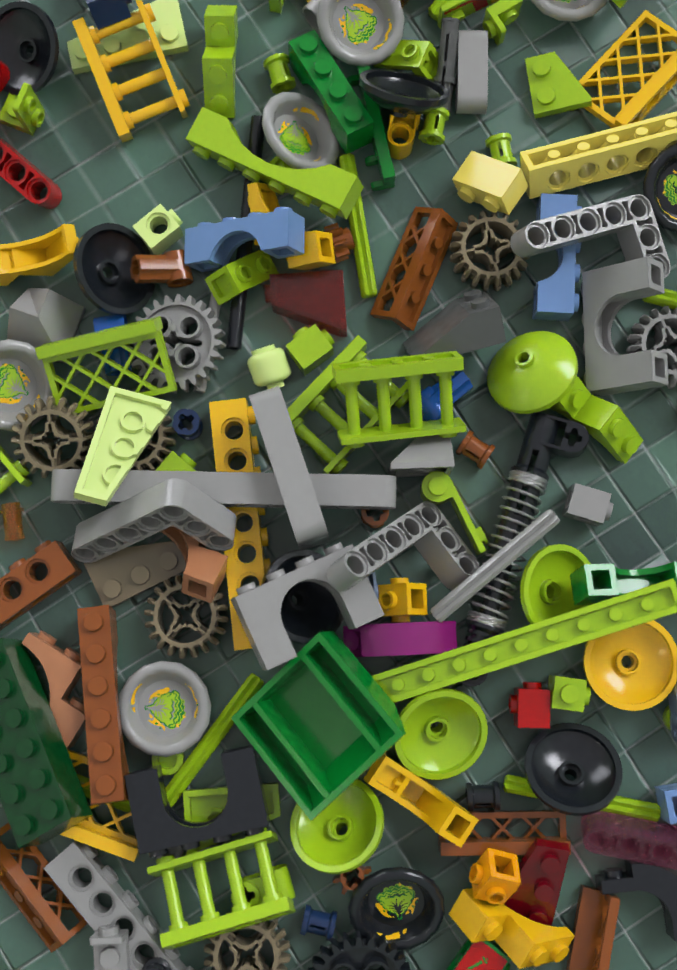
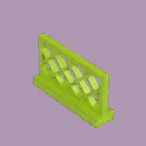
M161 317L149 318L36 347L37 358L43 361L56 405H58L59 400L68 388L81 396L78 407L75 410L77 414L83 410L91 411L103 408L106 399L99 401L89 395L95 382L97 381L110 389V386L118 388L124 375L140 383L135 391L136 393L152 397L176 391L177 385L161 331L163 329ZM155 338L158 352L152 360L138 350L144 340ZM137 342L135 348L128 345ZM120 346L131 353L124 367L109 358L115 347ZM108 349L105 355L99 352ZM91 353L102 360L95 373L80 365L86 354ZM79 356L76 362L70 359ZM135 356L150 364L143 378L128 370ZM159 358L161 359L162 365L157 363ZM62 360L73 367L66 380L56 375L52 362ZM106 363L121 371L114 385L99 377ZM154 367L165 374L167 386L156 387L147 381ZM77 370L92 378L85 392L70 383ZM143 386H145V387H147L148 389H150V390H146V391H141L142 388H143ZM85 400L91 402L90 404L83 405Z

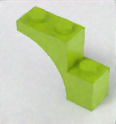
M207 5L204 14L206 47L202 56L204 105L206 109L224 117L235 118V67L238 40L237 5Z
M578 376L565 397L550 407V409L560 413L569 420L582 424L588 433L599 441L617 461L624 464L627 463L644 441L618 405L591 395Z

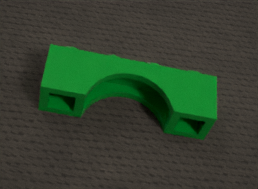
M315 29L288 41L289 65L303 86L309 84L317 93L328 115L331 130L345 153L349 154L373 141L374 121Z
M677 562L635 570L619 569L614 566V563L584 564L570 574L574 605H592L673 578L677 585Z

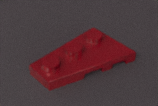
M536 838L519 863L521 884L504 905L532 921L552 926L570 854L569 843Z

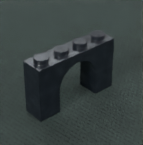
M248 745L225 750L221 753L228 789L227 803L224 810L218 816L206 822H190L181 818L173 811L168 802L161 765L131 771L124 775L139 855L149 853V857H158L169 853L168 848L180 845L181 850H189L201 846L200 841L213 838V843H220L232 839V834L245 831V836H251L264 832V827L269 826L270 817L254 747Z

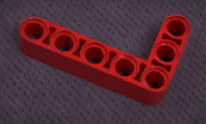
M0 60L1 92L10 79V70ZM0 137V151L3 150V156L0 159V176L30 202L45 209L56 208L62 200V192L59 186ZM25 168V175L19 180L18 174ZM44 187H47V195L41 199L40 192Z

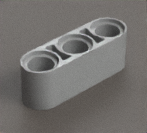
M459 30L456 54V114L486 115L488 101L487 30Z

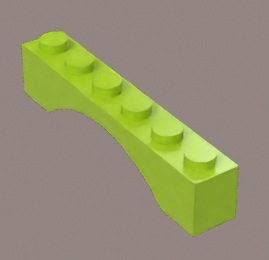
M204 107L201 108L185 138L193 147L192 152L204 160H208L211 157L217 160L218 165L231 172L235 168L252 182H259L261 180L268 184V188L278 194L283 195L284 192L294 195L293 199L304 206L309 207L310 204L320 207V212L333 219L339 216L347 220L364 188L357 175L332 164L317 168L293 169L280 167L262 160L252 154L242 144L237 130L227 117Z

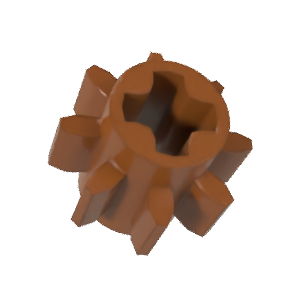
M338 223L325 226V231L323 232L332 233L335 262L338 263L349 259V250L355 248L349 228H339Z
M361 865L356 868L358 869L359 879L353 877L349 881L347 880V873H341L333 877V883L341 882L343 885L342 894L344 895L347 890H354L365 878L364 875L372 871L371 866L363 867Z

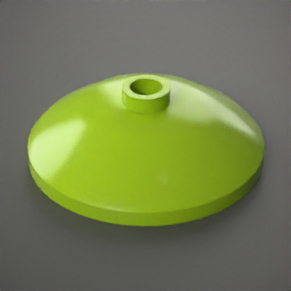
M532 331L521 334L502 346L493 357L487 372L489 392L497 404L513 413L531 414L548 409L564 398L572 388L578 373L576 353L571 344L564 337L556 333Z
M564 544L548 545L534 553L527 562L520 583V598L523 611L530 624L589 606L574 605L570 574L584 564H591L585 555L576 548Z
M442 688L421 694L409 702L399 716L406 734L394 744V748L401 763L410 772L419 777L431 780L454 777L471 767L485 747L488 736L485 714L472 697L459 690ZM439 722L438 726L431 728L433 723Z
M358 779L314 820L310 821L297 803L290 820V837L296 853L308 866L326 874L346 873L364 864L376 851L384 830V813L378 797L369 786ZM343 826H347V832L339 835V830Z

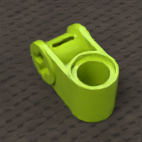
M287 864L272 866L278 892L282 893L283 897L295 898L296 894ZM257 872L243 876V886L246 887L248 892H254L251 900H247V902H251V906L264 903L263 898L266 895L261 873ZM231 893V902H232V904H233V906H234V902H233V898H232V893Z

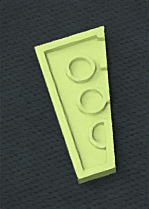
M156 0L150 3L156 21L151 24L164 56L189 51L179 1ZM143 22L100 39L101 43L96 44L100 55L106 54L108 56L151 38ZM76 37L68 41L67 46L74 74L92 71L79 38ZM153 51L120 65L153 59L158 56L156 51Z
M110 386L74 491V498L107 506L170 411L172 402Z

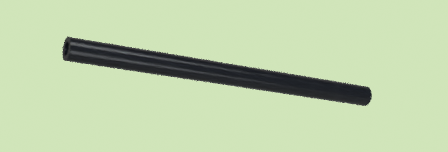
M254 115L251 117L248 150L262 159L264 142L262 116ZM247 178L244 179L240 218L248 217V214L251 213L247 200V184L254 182ZM253 240L247 241L237 248L236 260L252 253ZM247 290L231 299L226 348L230 350H241Z

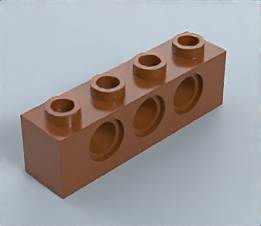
M51 540L43 542L35 548L36 554L27 560L22 558L14 562L8 568L10 572L0 578V630L83 573L62 542L56 540L53 542ZM45 564L48 569L47 576L39 581L35 571L39 565ZM19 582L22 591L19 597L14 599L10 595V587L13 583Z

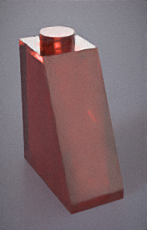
M343 270L270 274V284L265 285L266 303H271L274 313L309 326L316 324L320 330L326 329L328 333L339 337H347Z

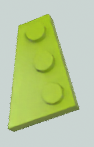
M279 782L263 783L270 820L281 816ZM227 786L183 791L184 819L190 822H206L218 816L224 810L227 803ZM213 838L200 841L201 846L186 850L187 855L218 843H213Z

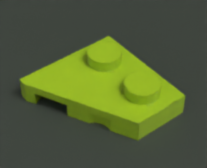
M555 51L525 59L535 119L592 106L591 96Z

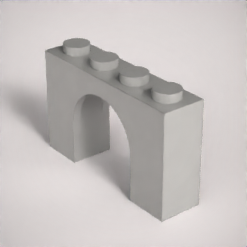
M646 256L582 272L580 290L583 297V314L581 319L584 326V384L588 391L592 394L606 396L668 386L667 354L650 349L620 355L615 350L611 340L613 320L624 305L633 300L665 293L663 263Z
M339 542L324 549L326 556L318 560H314L312 555L295 562L296 570L286 574L282 568L266 575L265 577L268 582L256 587L253 581L236 589L238 596L232 598L231 601L262 671H268L297 657L281 619L282 601L289 589L297 583L314 582L328 589L334 596L349 630L356 629L385 615L368 577L344 592L334 589L327 579V569L345 553L354 548L353 544L343 548L342 543Z

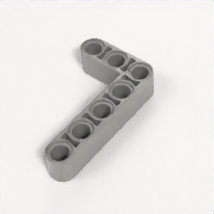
M641 194L533 221L516 231L510 240L512 251L517 256L525 258L617 233L625 261L648 256L663 263L664 278L669 275L671 270L670 261L651 203L648 198Z
M280 386L249 395L299 549L307 550L330 542L328 530Z
M170 478L77 524L71 556L79 562H96L173 525L212 550L226 551L230 550L234 545L237 518L232 511L189 482L179 478Z
M425 501L345 553L327 569V579L334 589L342 592L347 591L412 545L416 547L442 584L450 590L456 588L476 571L480 565L435 504Z

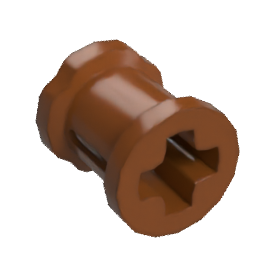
M469 430L455 453L457 455H465L476 462L478 468L482 469L496 446L493 444L487 445L474 437V432Z
M361 509V519L370 528H380L388 519L389 510H382L383 513L380 514L379 520L374 521L372 516L367 517L366 515L370 510Z

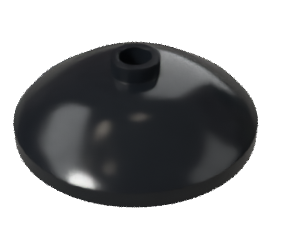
M25 1L10 2L0 8V60L10 70V79L3 90L7 93L10 92V94L18 95L25 82L30 84L36 93L47 85L55 72L59 58L57 31L48 14L37 5Z
M369 69L361 72L359 77V84L362 90L376 104L390 110L391 115L401 118L407 117L408 114L418 115L436 110L448 102L450 95L448 89L438 82L404 71Z
M104 223L86 231L76 245L73 267L81 291L94 306L112 315H128L140 310L148 303L153 295L156 283H135V280L131 278V258L134 255H151V253L137 234L119 224Z
M294 550L285 553L275 559L268 567L262 584L268 582L265 577L266 575L283 568L287 574L297 569L295 565L297 561L311 555L314 560L324 556L310 550ZM314 582L295 584L289 589L282 601V623L290 641L297 644H307L319 632H336L344 620L331 592L324 586ZM293 595H294V596L296 597V599H297V604H296V605H295V604L293 603V601H292V596H293Z
M559 723L550 726V729L542 730L531 741L524 762L527 782L536 797L549 808L566 815L585 816L601 811L616 797L622 782V764L614 746L604 735L582 724ZM570 774L575 780L569 781L564 775Z

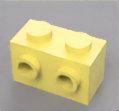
M475 151L470 152L452 178L458 191L457 194L462 200L467 203L476 202L491 212L496 213L499 211L510 215L529 187L521 168Z

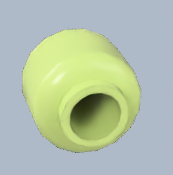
M274 344L251 351L252 356L248 359L247 365L254 384L258 387L266 386L267 389L285 386L284 379L288 378L292 372L284 349L276 348Z

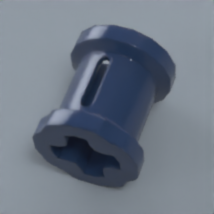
M181 409L173 416L172 426L182 439L188 441L195 440L202 434L203 422L194 410ZM188 419L192 423L193 428L191 430L184 426L182 423L184 420Z
M306 904L300 934L312 933L324 936L327 941H331L330 938L334 934L338 911L327 913L311 908V905Z

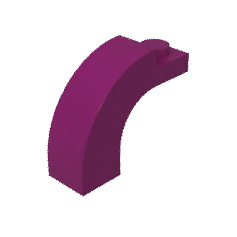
M456 621L366 624L350 630L347 626H343L344 644L355 657L439 654L457 648Z

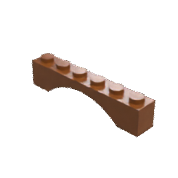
M110 605L77 609L91 805L129 801L124 775L129 773L122 736L118 699L116 611Z

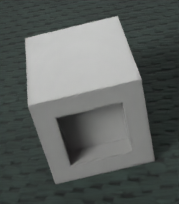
M575 483L569 488L562 516L594 526L602 525L604 520L608 521L613 511L614 504L610 502L612 494Z

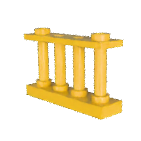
M135 0L139 10L130 13L132 17L99 30L94 25L88 27L83 17L72 21L114 127L123 143L134 139L131 129L135 128V124L175 108H179L184 119L188 117L185 108L190 106L184 88L178 90L152 27L151 23L156 21L150 3L143 4L142 0ZM140 23H145L151 39L108 56L106 54H99L96 44L101 43L100 39ZM156 51L162 66L161 68L119 85L117 82L111 84L107 74L112 71L111 68ZM167 79L173 96L131 113L128 110L122 111L119 101L124 100L123 96Z

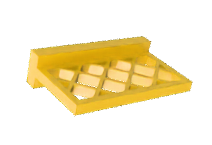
M645 10L579 80L583 87L597 86L598 97L591 98L592 106L584 107V109L611 128L642 121L677 83V50L673 52L662 51V42L674 41L677 43V31ZM646 22L655 28L656 35L639 36V28ZM657 43L658 53L641 55L640 44ZM636 45L637 55L620 57L619 50L623 46ZM659 61V70L657 72L643 73V62ZM638 63L639 74L622 76L621 65ZM617 66V76L601 78L600 70L603 67ZM640 82V90L637 93L624 94L623 83ZM618 84L619 95L602 96L601 85ZM620 102L621 110L615 117L604 111L603 104Z
M67 749L70 758L77 761L73 763L74 767L81 763L88 765V756ZM90 782L81 784L82 788L90 785ZM112 803L107 804L113 820L100 824L95 822L92 815L59 834L132 862L139 856L136 837L125 833L120 822L131 816V811L118 817ZM90 805V808L93 809L99 805ZM116 824L118 830L108 826Z

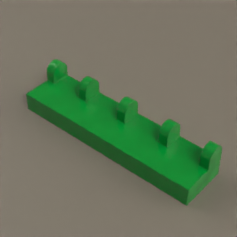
M357 66V75L349 76L346 79L351 87L359 85L362 98L360 101L374 121L372 145L375 155L368 156L364 160L366 166H378L381 180L374 181L370 185L372 191H379L395 187V172L379 105L362 90L359 84L360 73L369 70L370 66Z

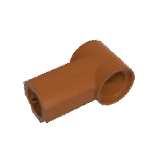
M172 250L162 255H134L131 258L130 273L135 283H166L168 287L178 288L194 282L191 267L184 264L185 250Z

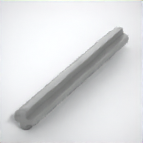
M551 509L541 514L434 605L430 610L433 617L438 622H443L553 529L560 522L558 516Z

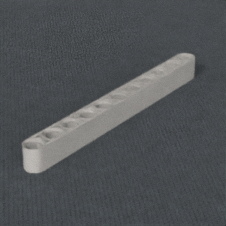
M82 469L52 470L51 502L61 504H94L74 498V491ZM130 470L108 503V505L119 504L167 479L179 478L189 482L225 507L285 508L275 474L259 472ZM309 473L320 509H396V476Z

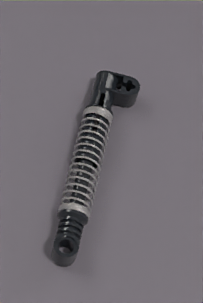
M531 413L517 463L511 467L508 480L511 484L505 487L508 490L507 496H502L506 501L504 505L499 506L503 511L501 515H496L497 518H500L499 524L494 525L497 531L496 534H491L494 537L493 544H488L490 547L497 548L499 551L536 520L534 515L540 513L536 507L542 504L539 496L545 494L544 490L549 479L546 472L551 455L555 454L566 458L579 457L585 451L589 441L588 431L582 424L544 413ZM559 428L565 429L561 446L554 445ZM570 434L576 436L577 442H575L574 446L568 445ZM532 454L538 456L533 474L527 472ZM526 487L528 488V491L526 492L522 490V488ZM521 494L526 495L525 501L519 500ZM518 503L523 504V509L517 508ZM485 553L486 556H493V554ZM521 555L519 557L521 559H516L514 562H524L526 560ZM512 562L484 586L487 588L485 593H476V595L484 597L482 603L471 601L473 605L479 606L481 609L477 612L468 611L466 625L468 627L467 632L471 634L465 637V640H468V644L464 643L463 646L504 633L505 627H507V621L505 620L509 618L499 610L512 609L510 605L502 602V600H514V597L505 591L517 590L516 586L508 581L517 582L520 580L512 572L522 571L521 566ZM488 673L481 675L475 680L468 679L461 683L472 687L478 686L486 680Z

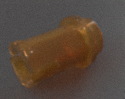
M20 502L1 504L2 510H0V514L3 516L5 542L25 539L21 512H24V508L20 507Z

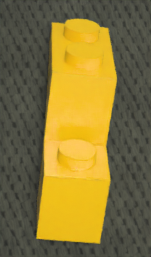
M260 182L247 184V200L250 212L268 213L273 212L276 207H280L276 193L268 188V184ZM318 230L305 231V254L286 257L288 268L306 271L336 264L332 233ZM254 240V244L259 246L257 240Z
M62 224L57 229L33 239L0 244V286H8L19 275L53 276L71 262L79 241L74 224Z
M472 888L461 891L449 912V916L472 943L495 940L519 969L531 966L538 967L545 963L562 961L569 953L568 947L575 937L567 926L554 927L544 925L516 913L506 905L491 904L484 900L473 898Z

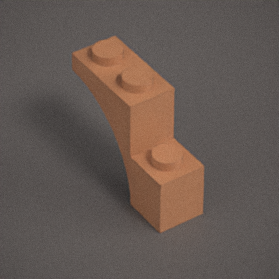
M174 525L160 531L177 545L184 557L186 568L183 572L182 593L212 603L226 575L228 556L216 550L207 549L205 545Z
M42 630L39 634L28 632L22 644L37 657L44 668L50 689L49 705L65 746L69 749L75 745L86 727L84 701L75 696L71 699L68 698L82 676L80 653L69 647L66 650L55 645L57 639Z

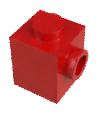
M523 682V688L514 687V694L509 695V713L514 714V726L518 728L550 729L551 690L542 688V682Z

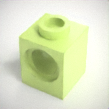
M161 204L132 226L135 233L142 239L153 255L162 254L184 236L180 228L182 224L181 219L172 209L167 212ZM158 225L168 226L165 232L161 234L154 233V229Z

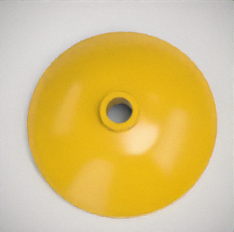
M654 620L587 641L583 654V668L587 682L601 700L615 708L627 711H640L651 708L662 702L671 693L677 682L676 643L670 633ZM624 656H628L631 659V664L627 668L623 667L621 663Z

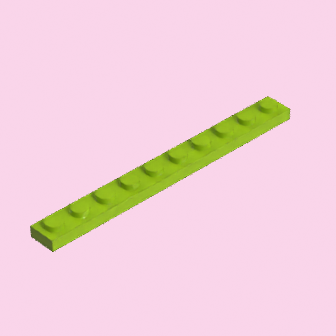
M674 578L400 666L372 677L393 703L400 702L677 613V585Z

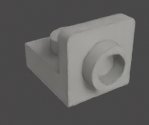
M118 925L100 926L98 931H95L89 938L90 946H93L94 970H130L128 929H119Z

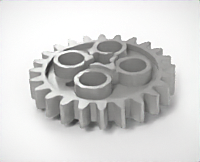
M177 294L174 302L168 295H165L163 305L157 300H153L155 309L151 311L144 307L143 310L147 316L145 318L136 316L135 319L141 321L160 316L162 324L168 323V329L163 333V338L177 385V390L172 393H177L179 385L183 391L189 392V383L200 388L199 378L203 377L209 381L210 376L207 371L209 369L218 371L219 369L214 364V361L224 359L218 353V349L226 348V344L218 340L226 335L222 329L218 328L222 324L221 320L217 317L213 318L215 312L210 307L206 309L207 305L202 300L196 303V300L191 295L185 301L184 297ZM197 323V330L193 334L188 335V328L192 324ZM155 338L144 340L138 350L152 360L158 352L157 344L152 345ZM136 342V343H132V344H130V345H132V346L135 347L136 344H137V342ZM202 342V345H201V346H193V345H190V344H197V343ZM167 343L175 344V347L173 348ZM191 353H195L194 361L189 365H185L186 357ZM135 356L136 360L131 365L137 370L141 369L138 376L143 378L150 364ZM154 367L147 381L154 386L157 385V387L167 386L165 374Z

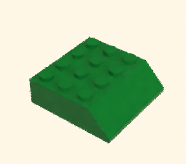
M334 631L317 633L296 654L297 657L291 659L231 717L310 821L314 820L406 734L393 701Z

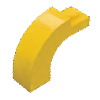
M385 754L371 766L363 778L369 785L407 808L428 824L437 834L460 848L479 821L469 811L422 777L413 774L404 765L397 763Z

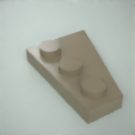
M173 541L126 547L96 562L84 563L102 604L110 605L112 608L163 583L165 579L170 580L175 575L182 574L186 568L184 557Z

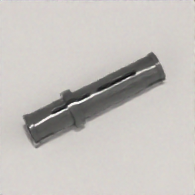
M446 17L441 19L437 76H434L433 81L443 85L450 92L448 102L442 107L451 113L453 87L456 86L457 82L454 73L460 20Z

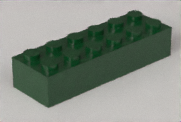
M0 638V800L18 848L42 845L92 816L93 813L28 650L22 644L23 640Z

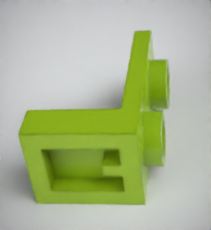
M400 40L393 54L381 63L373 66L375 68L412 70L416 75L433 80L434 76H437L439 53L430 41Z
M24 82L18 95H13L9 92L0 112V123L33 136L36 128H39L44 121L45 109L30 84Z
M260 249L223 266L204 280L220 306L244 291L277 276L278 271L269 254Z

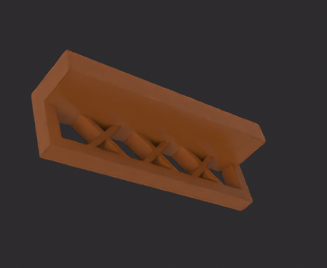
M414 208L370 312V315L374 318L391 320L404 330L414 331L451 243L453 232L456 231L458 223L442 208ZM422 217H429L426 225L418 230ZM417 243L415 251L407 257L406 254L409 248ZM405 270L404 278L396 284L395 280L398 274ZM394 297L390 311L383 310L386 302Z
M555 810L469 811L479 820L477 824L482 819H491L498 828L490 837H481L473 829L472 833L476 837H468L461 848L438 834V849L441 856H481L487 848L516 855H525L536 838L569 843V855H571V841L566 836V814ZM514 818H522L530 826L522 836H512L505 829ZM527 818L538 819L532 824ZM546 818H558V836H544L537 827ZM496 819L506 820L502 824H500ZM503 831L508 837L497 836ZM533 831H535V832H536L538 835H540V836H530V835L533 833Z
M9 822L0 828V837L11 829ZM0 840V884L52 953L64 945L88 923L44 870V867L49 863L36 846L13 850L7 849ZM22 858L35 861L38 865L37 876L25 874L21 868ZM42 883L53 885L56 889V902L45 901L42 897ZM61 909L71 910L79 920L69 931L60 921Z
M580 885L572 932L575 937L570 943L566 970H609L621 900L614 893L603 895L597 888Z

